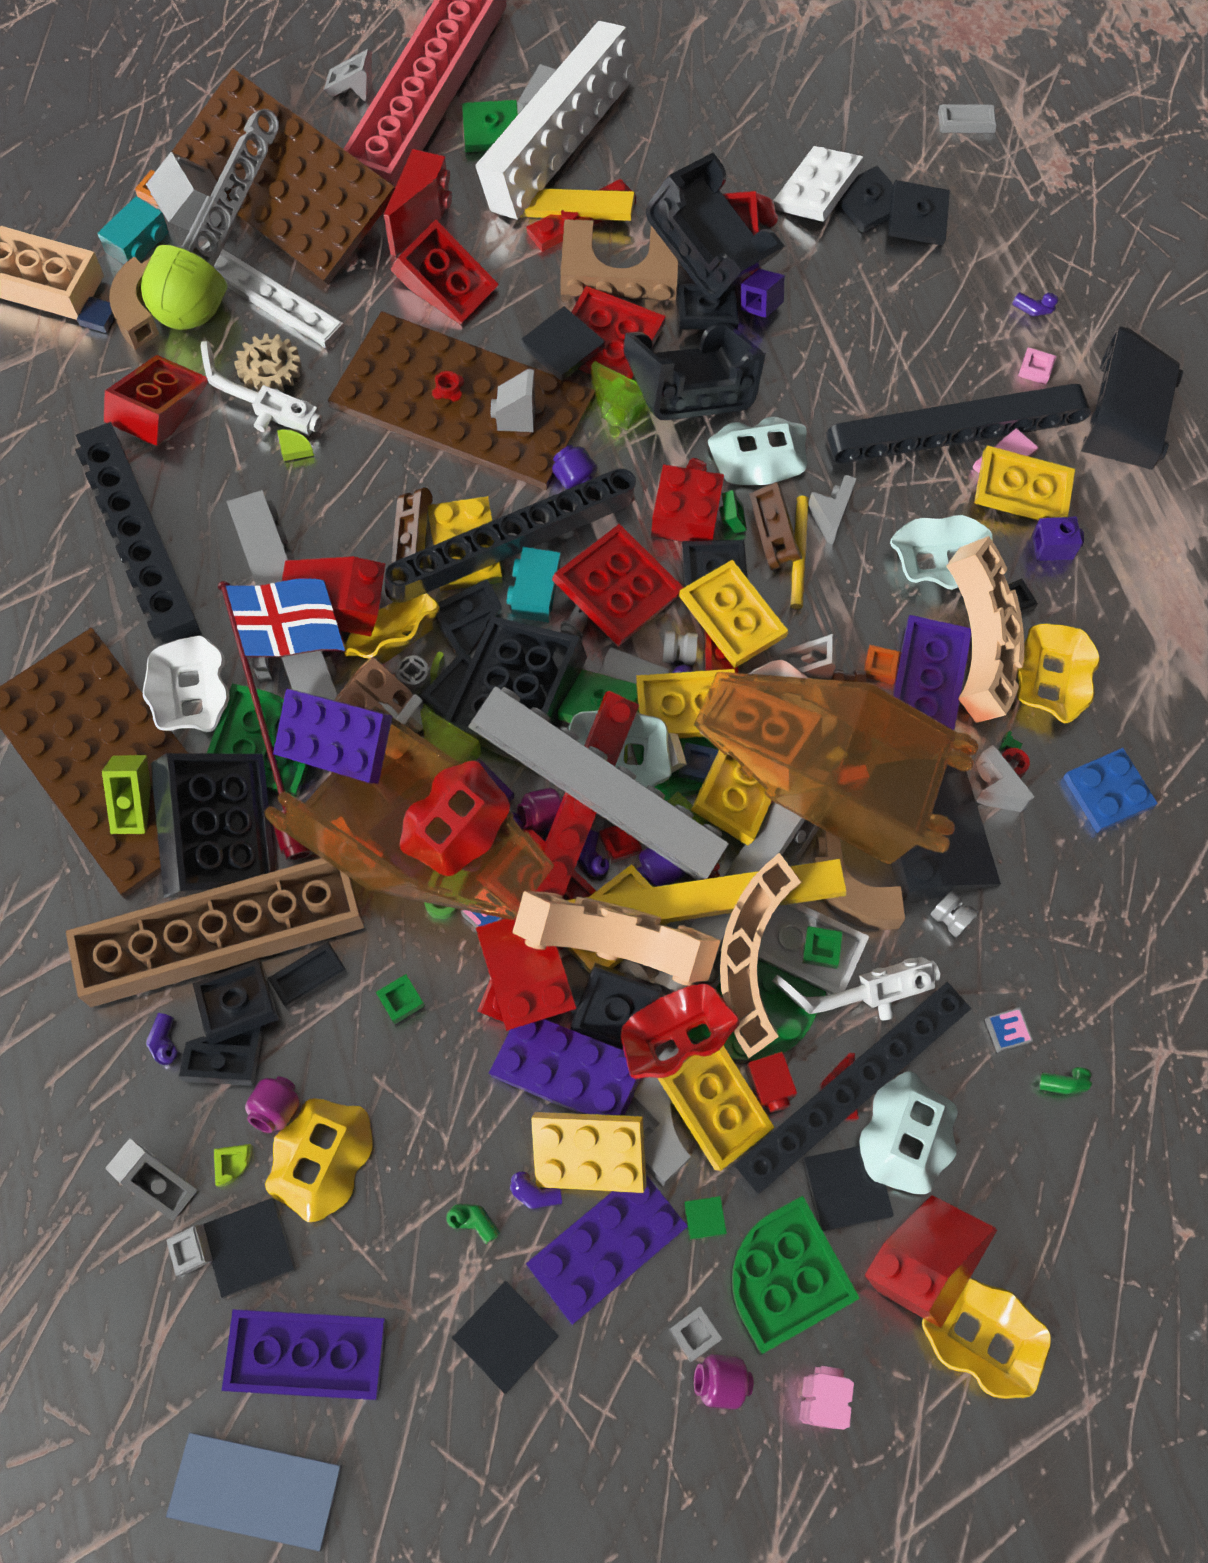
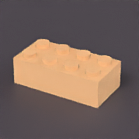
M0 226V298L77 320L89 296L93 297L104 277L95 252Z

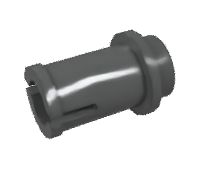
M576 605L568 620L561 623L560 632L578 636L582 639L584 635L583 630L590 618Z

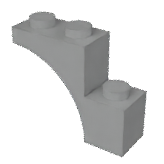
M669 1046L658 1056L659 1060L665 1061L676 1055L678 1048L673 1049ZM645 1077L641 1078L631 1101L656 1127L654 1130L650 1127L644 1130L645 1168L664 1187L689 1162L691 1156L684 1149L675 1132L668 1094L658 1078Z

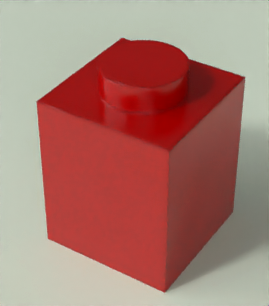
M783 1052L748 1062L745 1071L752 1091L762 1108L769 1107L770 1112H776L791 1106L789 1101L794 1099L797 1091Z

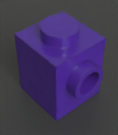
M760 268L741 283V311L765 318L768 317L784 303L785 275Z
M1077 516L1040 518L1031 534L1037 561L1073 560L1080 547L1084 544V531L1082 528H1079Z

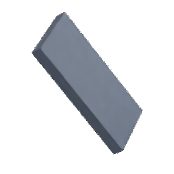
M189 1433L166 1517L322 1551L342 1465Z

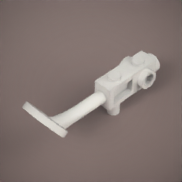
M201 342L202 359L209 384L252 403L255 414L259 415L254 423V427L257 430L264 432L270 421H274L308 436L312 431H319L323 416L319 414L316 406L265 385L261 387L258 393L228 380L216 371L209 342Z
M923 957L909 958L902 963L885 968H876L872 972L859 975L861 986L820 997L802 996L778 975L772 981L809 1014L832 1010L863 1000L872 1008L878 1006L881 1020H890L894 1017L891 1002L935 989V981L940 979V972L933 960L929 961Z

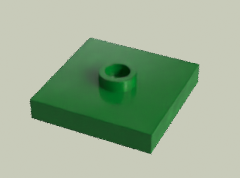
M517 100L462 103L465 152L488 151L518 116Z
M582 669L558 710V720L571 723L572 718L580 712L598 711L605 692L608 691L638 703L636 684Z

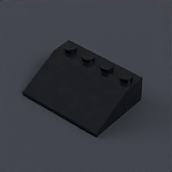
M491 616L443 721L442 728L503 757L520 762L468 726L496 686L500 690L505 687L513 691L520 697L519 702L530 710L532 707L541 710L550 718L548 722L558 727L560 722L558 720V710L582 671L587 659L580 637Z
M166 753L151 763L164 898L186 897L276 871L263 754Z
M905 760L874 766L868 779V785L896 885L901 886L903 904L944 897L952 890L960 894L1001 885L964 761Z

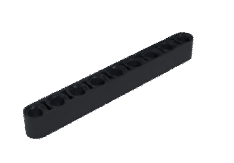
M1076 383L843 422L830 427L826 432V437L834 462L845 464L1009 435L1016 428L1021 433L1073 425L1087 419L1091 415V409L1082 386Z
M615 469L397 560L388 565L385 570L386 596L391 601L397 603L409 601L522 552L523 547L533 548L624 509L631 503L636 478L627 469ZM455 556H456V557H460V558H462V559H454V558H451V557H455ZM429 568V569H432V570H434V571H430V572H429V571H424L423 569ZM400 580L404 581L405 583L397 584L394 581Z

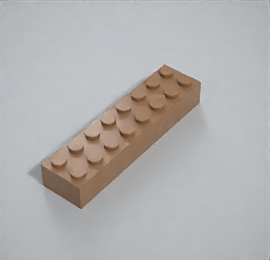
M340 852L66 931L78 998L89 1007H95L364 928L349 867L343 853Z

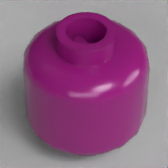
M553 788L526 793L522 797L521 803L517 805V814L521 816L520 820L524 823L523 829L533 830L538 835L548 833L564 796H560Z
M278 1076L276 1079L265 1078L260 1080L245 1105L248 1122L265 1133L284 1129L300 1104L299 1096L294 1091L295 1085L282 1076Z
M711 1354L704 1359L703 1363H699L695 1369L694 1390L707 1407L735 1410L740 1408L745 1402L746 1396H751L753 1392V1375L747 1371L745 1362L737 1356Z

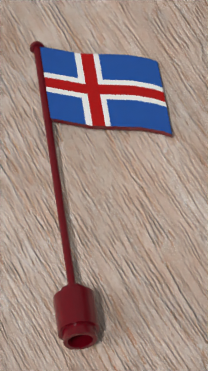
M293 579L260 586H231L229 582L221 581L218 584V590H222L283 807V811L277 814L278 818L272 822L280 851L282 854H285L287 861L300 860L313 854V837L306 813L298 812L296 808L289 807L248 657H286L316 651L346 652L345 645L324 580Z

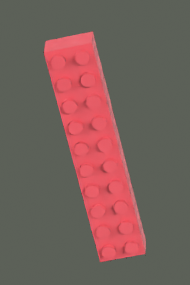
M434 0L343 149L396 187L412 149L423 151L507 7L506 0Z

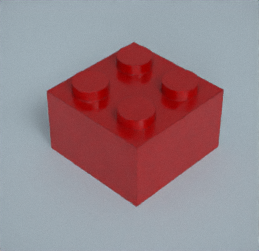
M663 464L652 517L651 537L681 542L713 540L724 474Z

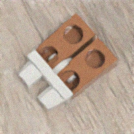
M373 656L359 667L334 699L392 715L386 749L398 757L404 754L412 744V740L400 731L402 727L406 725L416 734L430 720L425 712L418 707L423 700L416 694L413 695L403 683Z

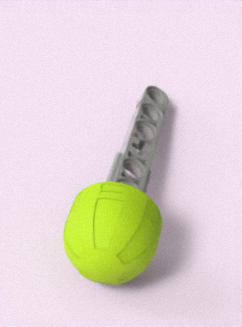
M269 109L259 110L250 116L244 128L246 134L239 138L212 194L206 197L182 247L179 248L171 245L156 247L145 268L141 282L144 303L151 314L168 327L187 330L205 324L213 317L226 293L227 283L223 276L214 268V265L237 221L235 216L268 152V145L272 144L278 132V119ZM260 116L268 121V132H264L258 124ZM248 140L256 144L258 151L256 156L248 152L246 146ZM236 163L242 165L245 169L246 176L244 180L238 178L235 173ZM232 188V190H231V192H230V194H229V197H230L232 200H231V201H227V200H226L227 194H226V192H224V191H226V190ZM212 212L220 215L222 219L220 228L212 224L210 219ZM200 236H204L209 241L210 249L208 252L200 249L198 245Z

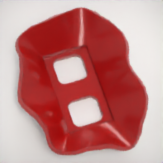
M471 760L460 765L448 767L435 776L429 796L423 800L416 801L406 811L400 838V849L403 853L428 865L437 873L444 876H453L468 863L480 857L491 848L501 824L509 813V800L479 762ZM459 791H464L475 801L474 807L464 817L457 814L449 805L452 798ZM435 818H441L452 829L451 834L441 844L436 843L426 833V829Z
M708 984L691 985L660 997L635 1013L622 1027L621 1040L630 1076L634 1079L669 1077L675 1074L681 1068L684 1060L693 1055L704 1057L714 1054L721 1049L730 1034L739 1026V1017L719 995L717 990ZM700 1024H706L711 1032L710 1037L698 1044H692L688 1037V1031ZM669 1040H673L678 1048V1053L665 1061H660L655 1051L656 1048Z

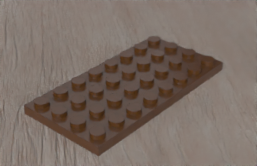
M232 68L171 152L209 169L218 182L239 138L246 134L244 128L250 116L262 109L272 111L278 119V132L272 144L268 145V152L236 215L329 285L387 208L395 187ZM260 116L258 124L264 132H268L269 123L264 117ZM248 140L246 144L247 150L250 154L256 156L258 152L257 146L253 141ZM236 163L235 173L238 178L244 180L246 176L245 169L242 165ZM231 188V189H228V190H226V191H224V192H226V194H227V199H228L229 201L232 200V199L229 197V194H230L232 188Z
M381 311L328 398V404L332 409L547 490L555 476L552 471V466L555 463L553 458L562 449L571 445L595 399L596 390L566 379L560 381L553 374ZM527 369L534 370L536 404L534 432L497 430L496 418H491V400L497 399L498 386ZM443 371H452L464 378V385L460 389L462 393L460 400L452 401L451 399L444 398L437 400L432 396V390L436 387L434 378L437 374Z
M91 627L0 686V729L120 895L125 899L161 873L151 763L166 753L188 752L172 731L159 730L156 727L153 714L143 697V693ZM147 755L151 790L147 831L145 834L110 833L102 770L112 756Z

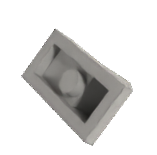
M366 49L330 69L324 91L332 98L341 92L346 93L352 88L366 102L372 83V52Z
M845 475L841 486L835 485L830 497L815 492L811 493L808 510L827 543L833 544L857 478Z
M994 745L982 752L975 764L982 779L990 782L991 785L980 793L976 803L1016 812L1024 811L1035 796Z

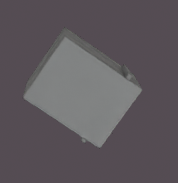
M170 152L146 185L167 221L190 231L206 197L212 194L217 181L209 169ZM211 213V222L217 227L222 219L218 213Z

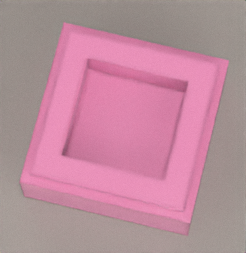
M1028 347L1018 376L1046 385L1056 356Z

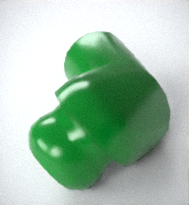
M1075 1067L1072 1070V1077L1042 1072L1040 1090L1061 1094L1086 1092L1092 1086L1090 1081L1092 1073L1089 1069L1083 1067Z
M456 1204L447 1213L446 1220L450 1227L454 1229H476L485 1244L490 1243L501 1234L486 1210L480 1205Z

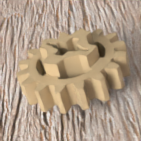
M266 333L263 336V340H259L254 336L252 337L253 344L250 345L244 342L242 344L244 351L236 352L238 360L234 361L240 382H244L248 389L255 387L258 393L263 385L272 389L277 388L284 392L283 385L293 386L292 377H300L299 368L302 367L297 347H292L289 339L282 342L278 334L273 339H269Z

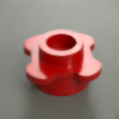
M443 371L435 376L436 387L432 390V396L435 399L440 400L444 398L458 401L462 398V393L460 392L461 386L464 385V378L452 371Z

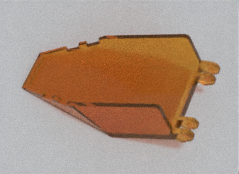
M718 671L714 676L694 723V726L724 755L729 753L742 766L740 771L748 778L752 775L766 789L764 794L771 801L885 864H892L916 845L940 853L949 849L950 841L945 836L954 832L955 824L943 815L932 814L947 764L954 768L956 767L960 771H969L974 765V760H972L970 755H976L979 748L977 741L972 739L967 733L956 732L877 686L863 682Z
M374 706L371 709L373 711L387 714L386 712H384L376 706ZM393 717L379 784L367 783L332 772L305 804L284 791L277 798L279 803L287 808L286 814L272 806H269L264 812L268 821L279 831L287 833L369 891L515 920L524 891L536 892L554 867V864L527 831L523 832L513 819L514 815L510 810L501 824L491 848L480 857L468 863L453 876L439 874L420 860L403 853L400 849V838L406 811L416 801L423 800L429 796L432 790V782L440 771L448 767L460 765L461 763ZM459 791L452 798L449 805L457 814L464 817L474 807L475 801L464 791ZM435 818L426 829V833L438 844L443 843L452 832L451 827L441 818Z

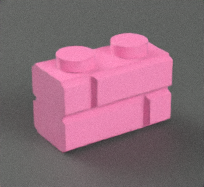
M826 1366L815 1367L814 1374L804 1377L802 1396L805 1397V1400L801 1401L800 1421L804 1424L845 1430V1428H849L851 1407L848 1406V1403L852 1402L854 1382L844 1378V1370Z

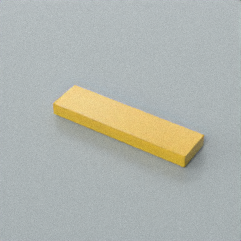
M542 189L533 197L529 207L524 209L520 217L544 218L550 214L561 215L563 209L567 212H578V217H590L593 220L631 221L635 195L634 192Z

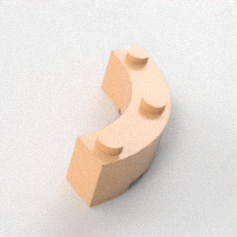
M988 536L960 547L946 565L964 598L971 625V667L965 687L958 699L976 723L1001 717L1008 713L1019 688L1016 682L1017 670L1023 667L1024 630L1018 597L1015 589L1011 591L1004 575L1008 569L995 544Z
M780 853L762 867L741 894L730 916L721 951L720 976L723 999L740 1019V1024L734 1030V1033L748 1058L779 1037L762 1002L758 984L757 964L760 943L767 923L780 902L801 883Z
M524 891L512 932L526 939L525 944L532 948L546 949V946H561L597 952L598 956L608 960H617L620 957L673 975L672 980L688 986L693 985V982L709 981L721 941L684 925H679L678 929L660 925L661 917L638 910L582 897H576L575 903H570L562 899V896L559 894Z

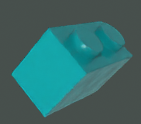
M135 196L97 234L105 253L125 264L133 257L138 261L144 259L146 254L165 238L169 230L163 213Z
M523 547L521 558H515L513 577H516L515 586L509 585L507 593V604L511 605L512 617L550 623L557 585L552 581L554 573L561 569L560 552Z

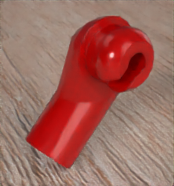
M756 192L759 222L767 227H774L778 222V215L775 213L773 200Z

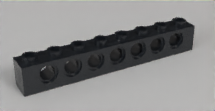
M108 422L76 434L80 447L76 448L75 451L82 466H89L90 471L85 472V475L92 490L98 488L100 495L95 496L96 502L102 514L108 512L110 519L105 521L111 537H118L120 544L115 545L122 563L128 562L131 569L125 572L132 587H139L141 594L137 595L136 598L144 614L149 612L152 620L147 621V625L154 640L160 638L163 644H167L178 639L201 635L202 632L112 423ZM171 607L168 611L162 612L165 608Z
M947 981L733 1165L729 1171L752 1198L759 1195L972 1008Z

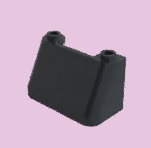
M714 152L668 175L646 206V216L651 226L703 294L707 295V298L717 299L726 294L774 258L785 247L772 230L762 229L753 235L720 192V189L726 182V170Z
M729 323L715 324L707 328L702 334L699 348L656 353L652 352L651 338L644 332L625 333L624 355L650 412L659 420L666 421L743 411L751 407L755 402L766 353Z
M1118 326L1102 356L1099 369H1102V372H1104L1096 409L1090 420L1091 430L1088 436H1085L1083 439L1081 452L1152 470L1158 459H1164L1169 447V442L1165 441L1175 388L1181 382L1183 370L1179 369L1180 363L1130 328Z

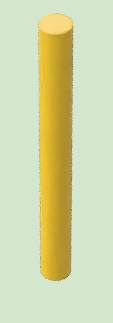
M803 495L796 498L794 535L802 555V559L793 562L790 607L796 610L803 608L809 498Z

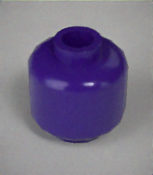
M569 445L558 452L553 458L555 463L552 466V471L566 490L593 479L597 473V464L584 447Z
M649 847L639 854V861L642 866L637 868V871L649 884L653 883L656 887L671 885L686 875V872Z

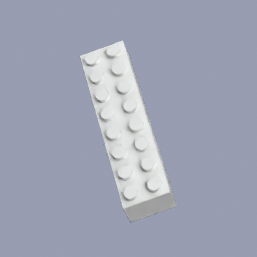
M598 21L475 165L490 212L518 219L524 212V209L529 207L531 200L537 192L544 189L564 162L636 76V68L625 26Z

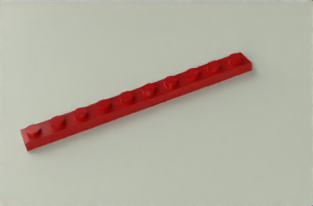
M611 691L605 692L584 746L588 749L590 746L599 749L608 757L606 761L615 766L639 704ZM566 792L526 891L556 893L561 895L562 899L596 816L595 811ZM490 978L477 1012L504 1022Z

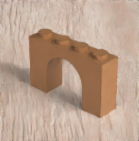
M565 219L560 274L561 294L579 296L584 288L588 286L615 297L676 300L678 260L652 226L650 229V247L646 258L633 267L613 268L600 262L593 253V221Z

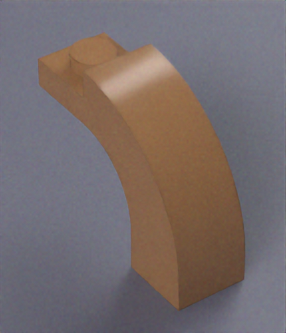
M135 257L130 259L118 271L110 288V306L122 335L135 350L159 335L152 315L144 307L145 303L141 291L142 276L151 257L143 263H140Z
M825 825L821 835L816 837V853L818 857L814 858L813 863L840 859L846 896L822 900L838 916L857 926L875 930L899 929L905 920L901 886L872 887L857 881L848 872L843 862L839 825Z

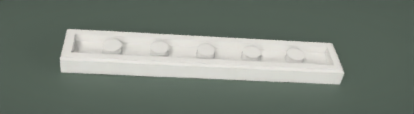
M209 241L201 248L204 252H208L210 249ZM222 249L214 268L225 279L227 288L325 349L343 332L344 325L341 321Z

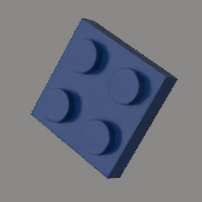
M1124 748L1068 771L1063 776L1096 833L1151 810L1158 804Z

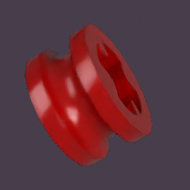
M1009 748L1002 753V756L1008 764L1012 759L1018 762L1014 771L1021 779L1030 766V759L1023 750Z

